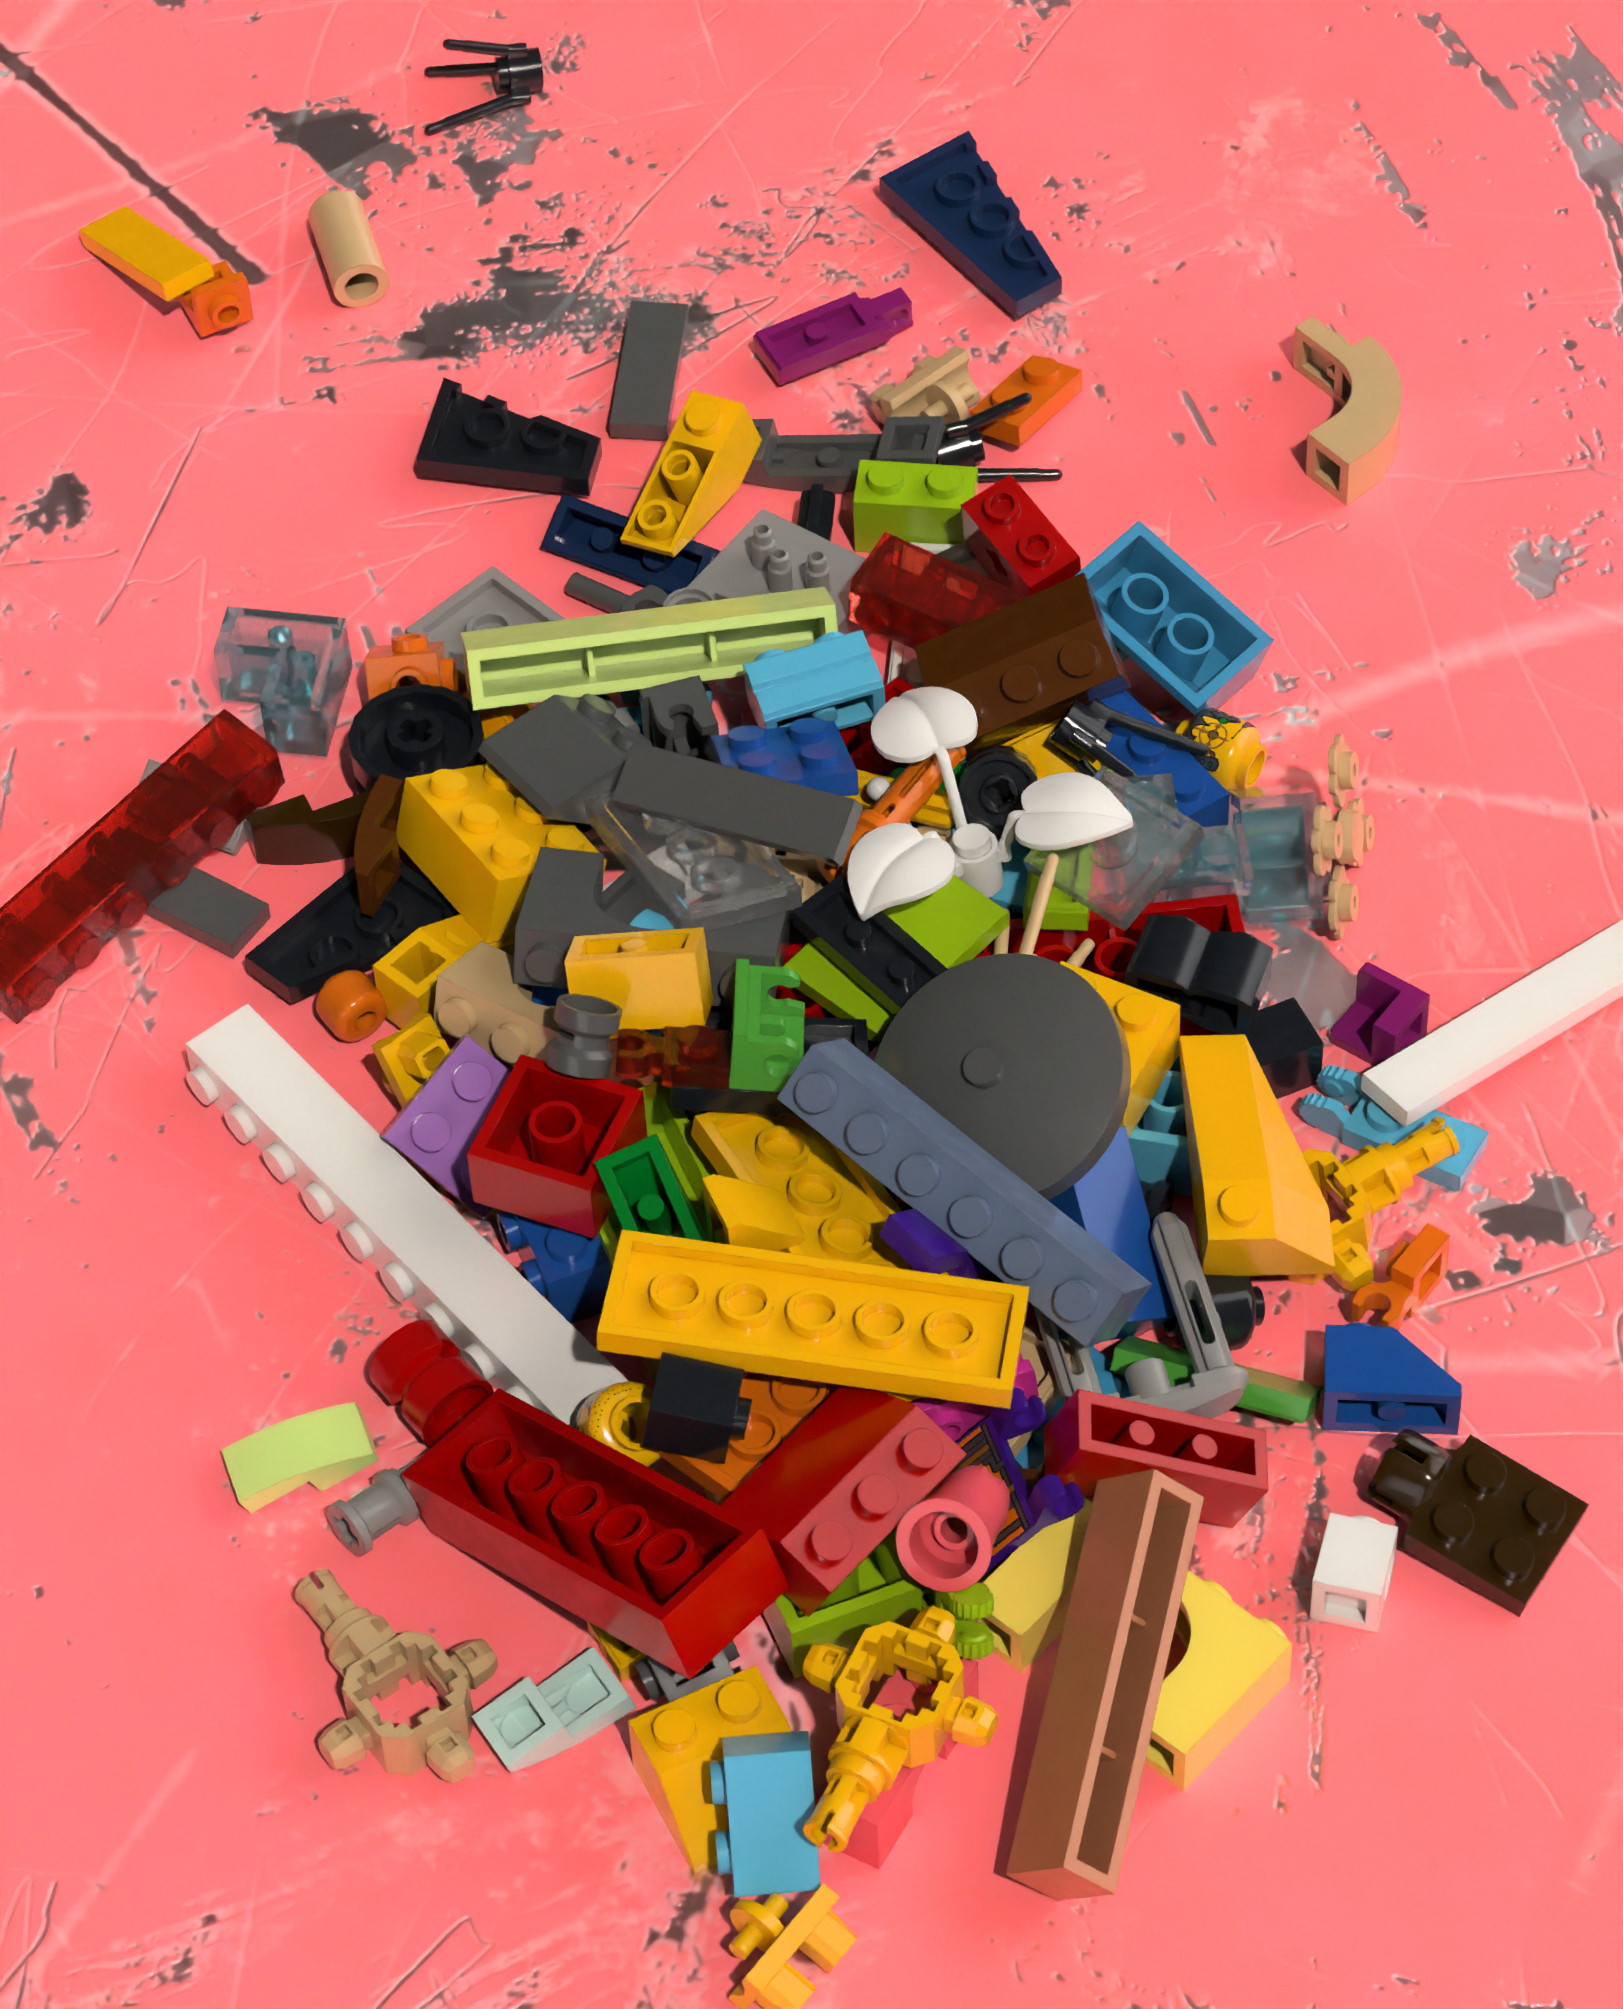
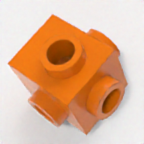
M415 633L392 637L391 645L372 646L364 658L369 701L393 688L416 684L446 687L458 693V671L455 658H445L444 641L428 642L426 634ZM407 675L417 678L419 682L410 680Z

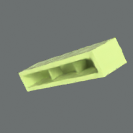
M825 587L460 632L467 692L474 711L543 702L554 694L576 698L582 697L583 694L599 695L639 690L697 675L700 676L701 681L744 676L743 664L753 662L761 653L772 649H781L787 652L811 645L817 638L826 633L838 632L836 605Z

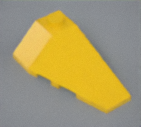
M1246 1035L1179 1036L1178 1044L1197 1249L1203 1273L1207 1275L1229 1276L1334 1274L1335 1262L1329 1207Z

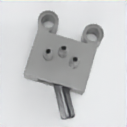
M813 484L811 490H805L801 493L797 525L762 508L687 587L675 590L669 594L663 602V607L825 587L836 605L838 632L849 634L863 630L867 639L892 612L890 570L831 542L836 497L833 492L824 490L822 484Z

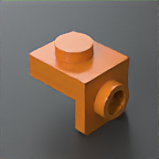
M226 260L212 265L215 277L177 297L200 337L254 319L248 280L242 272L233 273Z

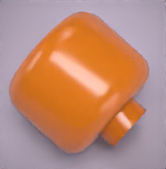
M345 970L330 977L324 983L316 998V1011L320 1018L336 1037L346 1042H356L369 1037L382 1025L387 1015L385 999L376 989L375 983L368 975L358 970Z

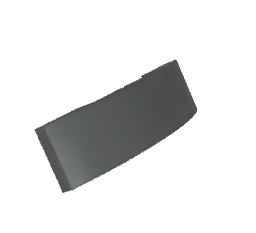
M886 417L882 434L779 435L774 419H752L762 441L743 482L798 492L811 490L813 484H822L824 490L833 493L855 491L860 459L936 464L946 425L944 417Z

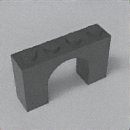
M540 847L515 927L514 983L568 989L564 961L574 936L657 930L625 924L610 917L601 910L604 869L603 853ZM731 868L723 902L719 910L703 922L684 927H704L714 999L712 1006L732 1008L736 958L750 959L749 965L783 966L792 928L795 875ZM778 986L769 989L768 994L771 997H776Z

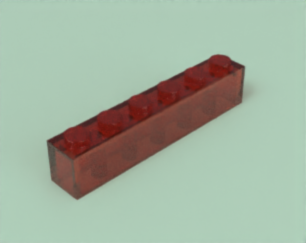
M224 708L0 908V1011L14 1023L18 1024L33 1010L44 1007L51 1000L56 989L78 969L86 968L92 964L98 957L101 949L121 930L136 924L144 915L149 903L168 888L179 885L187 877L191 867L213 847H219L226 843L236 827L246 819L247 814L252 813L258 807H264L269 804L277 795L280 787L286 783L276 747Z

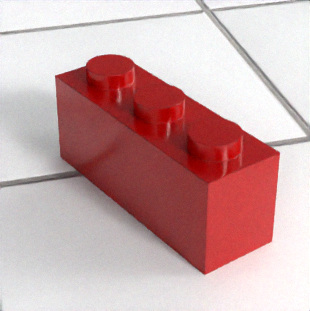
M1077 1389L1044 1427L1045 1476L1050 1474L1059 1476L1064 1487L1069 1482L1077 1483L1083 1496L1094 1498L1098 1480L1156 1469L1204 1497L1199 1521L1233 1528L1269 1491L1266 1430Z

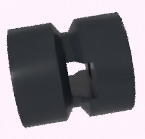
M995 744L980 748L968 757L960 770L958 791L964 814L970 823L984 825L993 834L1002 835L1009 813L1015 810H1023L1021 795L1030 784L1038 780L1036 768L1027 755L1012 746Z

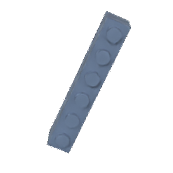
M845 1038L812 1044L778 1095L777 1099L909 1206L917 1209L966 1248L971 1256L1007 1284L1030 1287L1028 1301L1084 1347L1087 1348L1115 1338L1151 1287L1152 1283Z

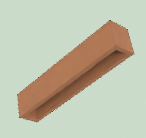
M1156 1469L1097 1481L1005 1875L1056 1901L1115 1894L1204 1500L1203 1496Z

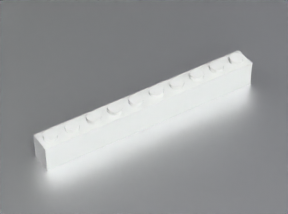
M248 1003L185 1043L190 1071L186 1073V1079L195 1096L205 1105L213 1103L224 1114L226 1123L235 1137L244 1144L251 1141L262 1152L263 1159L271 1173L282 1183L290 1180L301 1192L302 1199L312 1215L320 1222L328 1219L340 1231L341 1238L349 1252L360 1262L368 1259L378 1269L381 1279L390 1294L399 1302L407 1299L420 1312L422 1320H432L460 1349L461 1357H466L496 1390L500 1388L574 1428L577 1412L589 1396L612 1384L628 1381Z

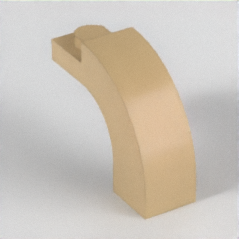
M1311 316L1295 326L1293 368L1338 402L1342 409L1308 433L1306 475L1347 506L1373 488L1384 477L1395 459L1400 436L1402 383L1394 361L1373 337L1368 335L1352 346L1339 332L1332 331L1315 317Z

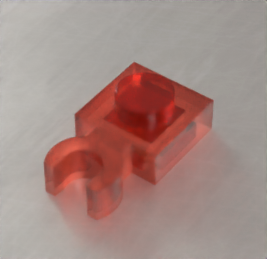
M703 1025L687 1027L665 1026V1036L656 1037L640 1029L618 1030L615 1076L623 1079H641L650 1074L662 1075V1086L665 1087L680 1086L728 1090L731 1030L711 1029Z

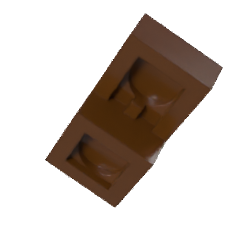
M382 773L373 786L363 807L354 846L355 873L361 913L371 917L374 916L402 873L396 829L404 781Z

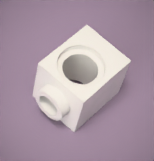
M1335 1513L1329 1514L1312 1580L1310 1619L1378 1633L1395 1566L1397 1526L1383 1524L1374 1518L1363 1515L1349 1517Z

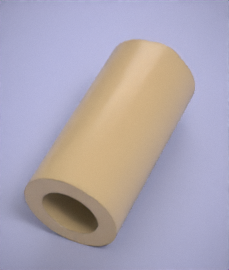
M334 190L321 195L312 203L308 212V218L334 295L341 304L347 307L359 308L372 305L386 294L389 288V277L363 203L359 196L347 190Z

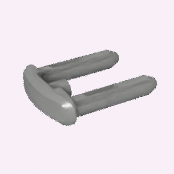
M1162 1212L1153 1220L1150 1240L1195 1374L1191 1375L1190 1383L1172 1387L1164 1362L1161 1359L1147 1358L1137 1361L1125 1371L1131 1397L1123 1399L1213 1419L1227 1412L1240 1401L1250 1377L1246 1369L1236 1367L1222 1329L1221 1318L1216 1311L1188 1226L1175 1213ZM1191 1299H1194L1197 1303L1209 1344L1202 1341L1189 1303ZM1033 1306L1063 1404L1068 1401L1077 1389L1103 1394L1091 1359L1090 1348L1084 1347ZM1059 1330L1064 1331L1067 1335L1079 1375H1075L1070 1371L1058 1333ZM1119 1392L1107 1394L1120 1398Z

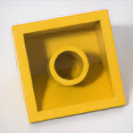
M756 1665L628 1721L633 1766L693 1875L718 1864L715 1831L729 1830L727 1804L713 1805L710 1761L724 1760L723 1737L792 1732L784 1712Z

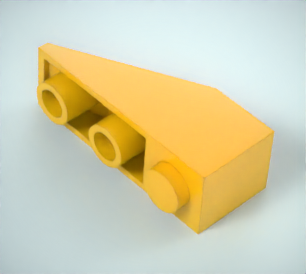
M691 390L620 537L622 544L675 557L738 491L762 441L744 403Z
M460 914L416 929L373 965L376 989L385 999L387 1006L386 1018L401 1029L408 1024L411 1017L420 1011L431 1014L434 1019L437 975L480 942H485ZM515 938L488 943L514 956Z

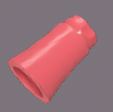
M969 1465L947 1476L927 1499L911 1507L900 1520L896 1531L897 1554L907 1573L923 1586L941 1592L960 1591L978 1582L988 1569L994 1542L1007 1521L1008 1509L1010 1507V1492L1005 1481L993 1476L985 1466Z

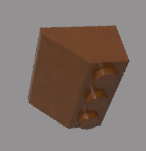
M1084 572L914 646L924 687L933 686L953 690L964 696L972 704L976 712L978 722L977 735L972 742L964 745L967 753L965 755L966 758L970 757L980 748L1001 744L1063 717L1076 699L1085 706H1088L1095 698L1102 700L1132 687Z

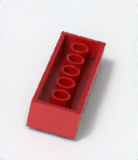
M500 1388L493 1392L401 1474L430 1532L688 1679H692L789 1588L762 1527Z

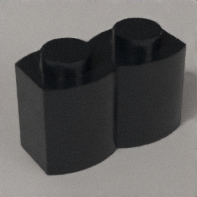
M1149 915L1125 972V984L1181 1005L1180 1019L1186 1018L1200 1027L1221 1034L1248 1035L1271 977L1273 948L1245 932H1210L1185 916Z

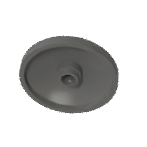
M1008 953L983 956L963 962L933 978L921 987L896 1014L884 1034L874 1059L875 1063L1047 1200L1056 1197L1073 1186L1104 1155L1121 1125L1130 1093L1131 1062L1128 1044L1122 1026L1113 1010L1104 998L1075 971L1058 962L1029 954Z

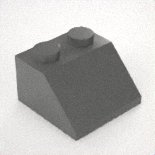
M554 694L484 739L478 749V752L548 819L636 830L644 813L621 808L611 799L633 741L652 746V743L639 732L626 728L614 717L616 709L610 703L595 695L583 694L582 698Z

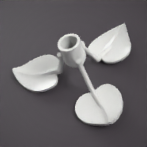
M933 686L912 689L902 693L899 697L891 698L877 712L871 724L873 745L884 758L899 763L919 762L935 753L956 831L949 843L943 841L936 831H928L921 836L916 828L906 823H891L868 832L855 844L849 858L847 874L850 895L857 914L862 921L887 908L916 901L938 891L952 879L953 875L989 898L997 894L1003 887L1004 875L1001 862H1009L1012 859L1010 846L1014 835H1016V839L1021 845L1030 849L1041 851L1060 850L1101 840L1133 827L1132 816L1112 792L1095 778L1075 772L1057 773L1033 782L1023 791L1021 795L1023 810H1015L1009 813L1000 842H998L996 836L984 825L976 823L967 824L950 757L946 750L964 746L972 742L976 737L978 722L972 704L964 696L950 689Z

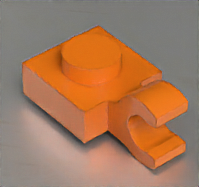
M1427 1223L1411 1243L1406 1240L1401 1242L1394 1250L1386 1267V1275L1390 1279L1384 1283L1364 1285L1355 1293L1352 1302L1351 1319L1359 1322L1368 1310L1381 1309L1386 1312L1382 1318L1381 1326L1394 1327L1399 1331L1404 1316L1411 1318L1446 1276L1450 1235Z

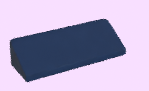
M562 494L540 546L542 550L640 586L646 587L652 584L662 589L667 595L675 590L687 587L721 552L718 549L690 540L675 557L622 544L620 537L630 517L566 494Z

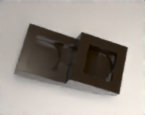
M371 790L314 811L305 795L302 794L247 814L246 818L252 853L257 864L305 865L354 857L358 822Z

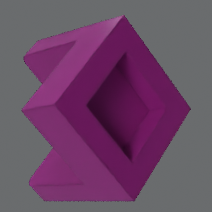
M1365 962L1357 974L1356 1000L1331 1028L1330 1042L1375 1067L1427 1035L1430 994L1370 962Z

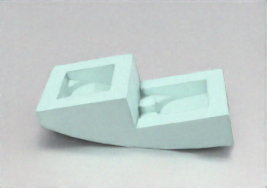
M593 1646L538 1686L535 1685L530 1676H527L471 1717L507 1769L512 1773L551 1758L590 1738L636 1708V1705Z

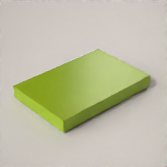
M955 875L944 887L924 898L882 910L948 969L963 962L973 960L1010 925L1007 910ZM810 941L782 966L800 974L801 985L795 988L837 1018L866 1019L868 1040L875 1045L881 1043L887 1028L895 1016Z

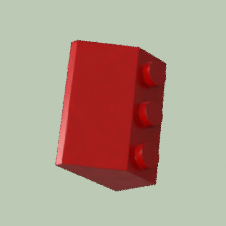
M841 1385L720 1506L762 1527L789 1585L784 1594L809 1617L898 1527L904 1514L911 1507L923 1501L967 1454L917 1405L878 1390Z

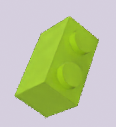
M860 459L853 498L855 552L902 555L904 542L963 545V559H973V552L965 544L961 504L978 494V467Z

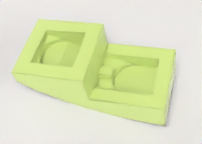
M355 1402L311 1411L284 1420L221 1449L238 1501L251 1514L309 1481L318 1490L323 1492L379 1461L361 1407Z

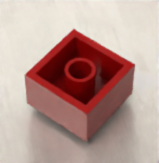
M520 1054L467 1152L473 1202L596 1239L613 1205L594 1162L648 1137L643 1090L604 1078L587 1079L566 1075L548 1067L543 1060Z

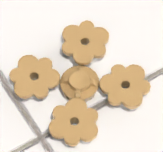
M1335 734L1333 744L1329 746L1328 789L1330 795H1332L1334 807L1341 809L1334 815V821H1332L1330 806L1317 805L1315 807L1311 849L1314 853L1313 866L1316 876H1324L1326 872L1331 871L1332 859H1336L1341 864L1335 865L1333 878L1329 882L1328 925L1329 929L1334 931L1336 939H1343L1345 928H1348L1350 922L1357 920L1359 912L1358 887L1356 884H1350L1349 878H1346L1344 864L1354 867L1362 866L1364 852H1371L1373 849L1375 826L1373 816L1371 814H1364L1362 798H1354L1353 801H1348L1347 809L1343 808L1346 793L1349 792V789H1356L1358 785L1359 760L1357 753L1350 751L1349 744L1345 743L1344 735Z

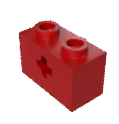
M1011 474L961 504L965 544L1014 603L1072 578L1081 571L1080 556Z

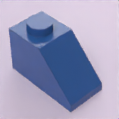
M1349 1323L1346 1325L1325 1324L1322 1430L1400 1433L1403 1429H1410L1421 1434L1458 1435L1462 1385L1394 1327L1371 1326L1366 1323Z

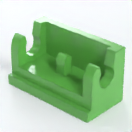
M736 958L731 1021L729 1088L781 1092L803 1059L805 1002L790 998L775 999L768 994L770 988L778 985L787 988L799 987L801 985V976L789 968L749 965L750 959Z

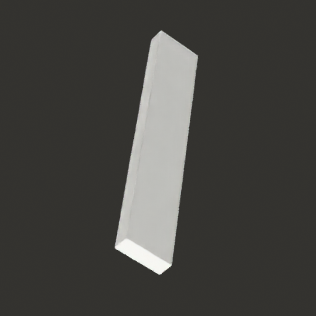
M1623 919L1363 1073L1361 1090L1401 1125L1407 1127L1623 996Z

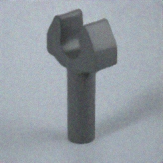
M577 572L571 575L566 585L567 594L609 613L663 607V602L668 596L662 589L652 584L629 596Z

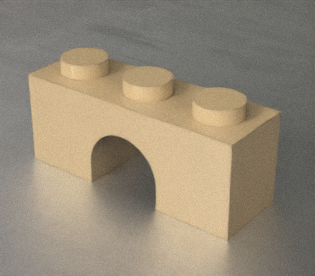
M480 942L437 975L433 1020L438 1030L457 1040L462 1035H468L493 1057L514 1066L520 1054L545 1061L548 1043L557 1036V1031L559 1030V1025L553 1018L556 1006H544L532 1002L533 985L514 983V956L488 943ZM635 1030L621 1038L609 1039L608 1047L614 1055L610 1073L604 1079L620 1083L637 1069L641 1030Z

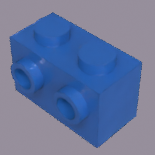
M506 1211L497 1214L498 1226L506 1248L509 1252L517 1250L522 1263H519L520 1274L569 1323L572 1324L602 1313L611 1276V1266L598 1236L594 1239Z

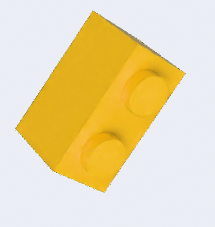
M704 927L574 936L564 961L569 994L590 995L608 1000L620 1006L623 1011L619 1030L609 1039L627 1036L635 1030L659 1029L661 1033L667 1035H679L691 1032L698 1026L706 1025L714 999Z

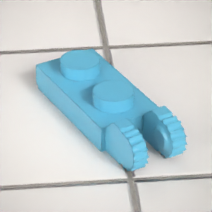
M1328 1064L1326 1067H1323L1316 1080L1318 1082L1317 1086L1321 1089L1320 1091L1329 1097L1326 1098L1323 1094L1319 1095L1316 1092L1314 1094L1309 1093L1305 1095L1298 1107L1299 1115L1303 1117L1302 1120H1305L1308 1125L1310 1124L1314 1128L1318 1127L1322 1132L1341 1139V1144L1360 1151L1366 1145H1371L1375 1148L1386 1141L1394 1146L1407 1138L1409 1134L1431 1122V1119L1440 1116L1445 1120V1126L1441 1129L1443 1130L1448 1125L1450 1126L1458 1140L1460 1152L1454 1156H1449L1431 1168L1423 1170L1416 1176L1454 1192L1460 1191L1488 1146V1131L1436 1109L1404 1127L1361 1090L1362 1077L1358 1073L1349 1069L1344 1070L1341 1066L1338 1067L1335 1064L1332 1066ZM1343 1105L1353 1108L1352 1114Z

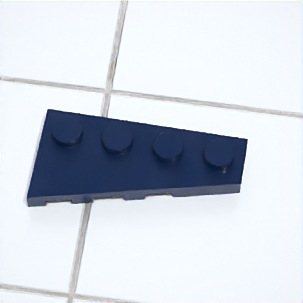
M969 130L879 178L880 195L1016 319L1062 294V276L1034 232L1026 230L1020 220V210L1011 196L1006 197L997 184L996 172L988 160L983 161L977 152V142Z

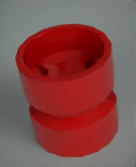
M432 1320L411 1322L393 1332L380 1345L372 1357L369 1367V1376L372 1383L391 1404L401 1405L402 1417L430 1446H434L493 1393V1386L466 1357H461L460 1349Z

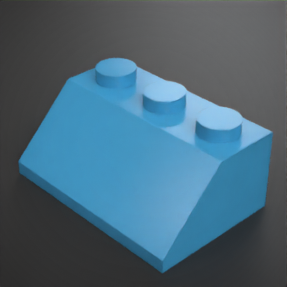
M1137 521L1076 574L1078 575L1083 572L1086 574L1114 644L1194 715H1198L1201 711L1208 708L1220 709L1256 675L1274 641L1271 636L1141 521Z

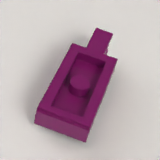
M901 287L873 299H870V297L859 298L856 292L755 332V335H753L754 350L778 384L782 385L882 344V342L885 343L896 334L910 328L914 322L912 320V301Z

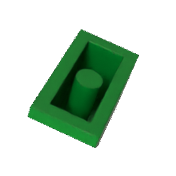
M656 1134L594 1162L623 1230L708 1241L695 1210Z

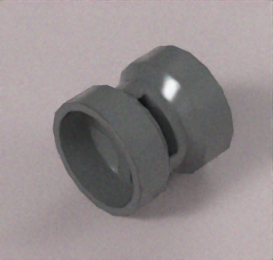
M560 995L557 999L553 1017L559 1025V1030L557 1031V1036L548 1043L545 1057L546 1065L560 1073L579 1078L602 1079L608 1077L614 1055L608 1047L609 1038L619 1030L623 1011L620 1006L608 1000L590 995Z

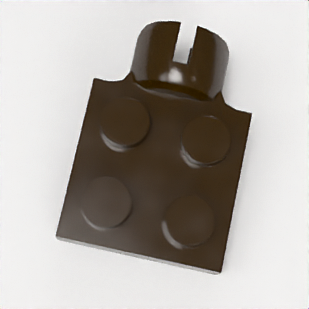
M1403 1429L1392 1440L1397 1445L1385 1450L1377 1463L1372 1480L1368 1485L1367 1494L1372 1500L1401 1516L1407 1524L1408 1529L1400 1544L1402 1548L1520 1617L1583 1519L1589 1504L1471 1434L1464 1444L1457 1449H1447L1414 1430Z

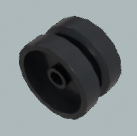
M416 684L396 687L372 698L355 715L348 733L357 795L372 790L381 773L402 780L405 784V778L430 774L440 769L453 770L487 764L486 758L478 752L484 740L480 714L477 710L473 711L472 705L467 698L446 687Z

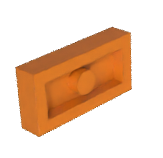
M1033 354L970 410V417L1022 393H1030L1032 400L1029 404L978 428L980 434L1021 446L1083 390L1082 370L1059 363L1049 357H1040Z

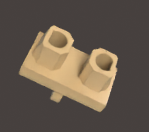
M955 346L938 358L928 355L914 364L911 376L897 386L886 383L872 392L870 399L877 421L885 424L886 417L943 416L945 424L968 418V408L981 400L979 390L969 374L968 363L970 358L968 351Z

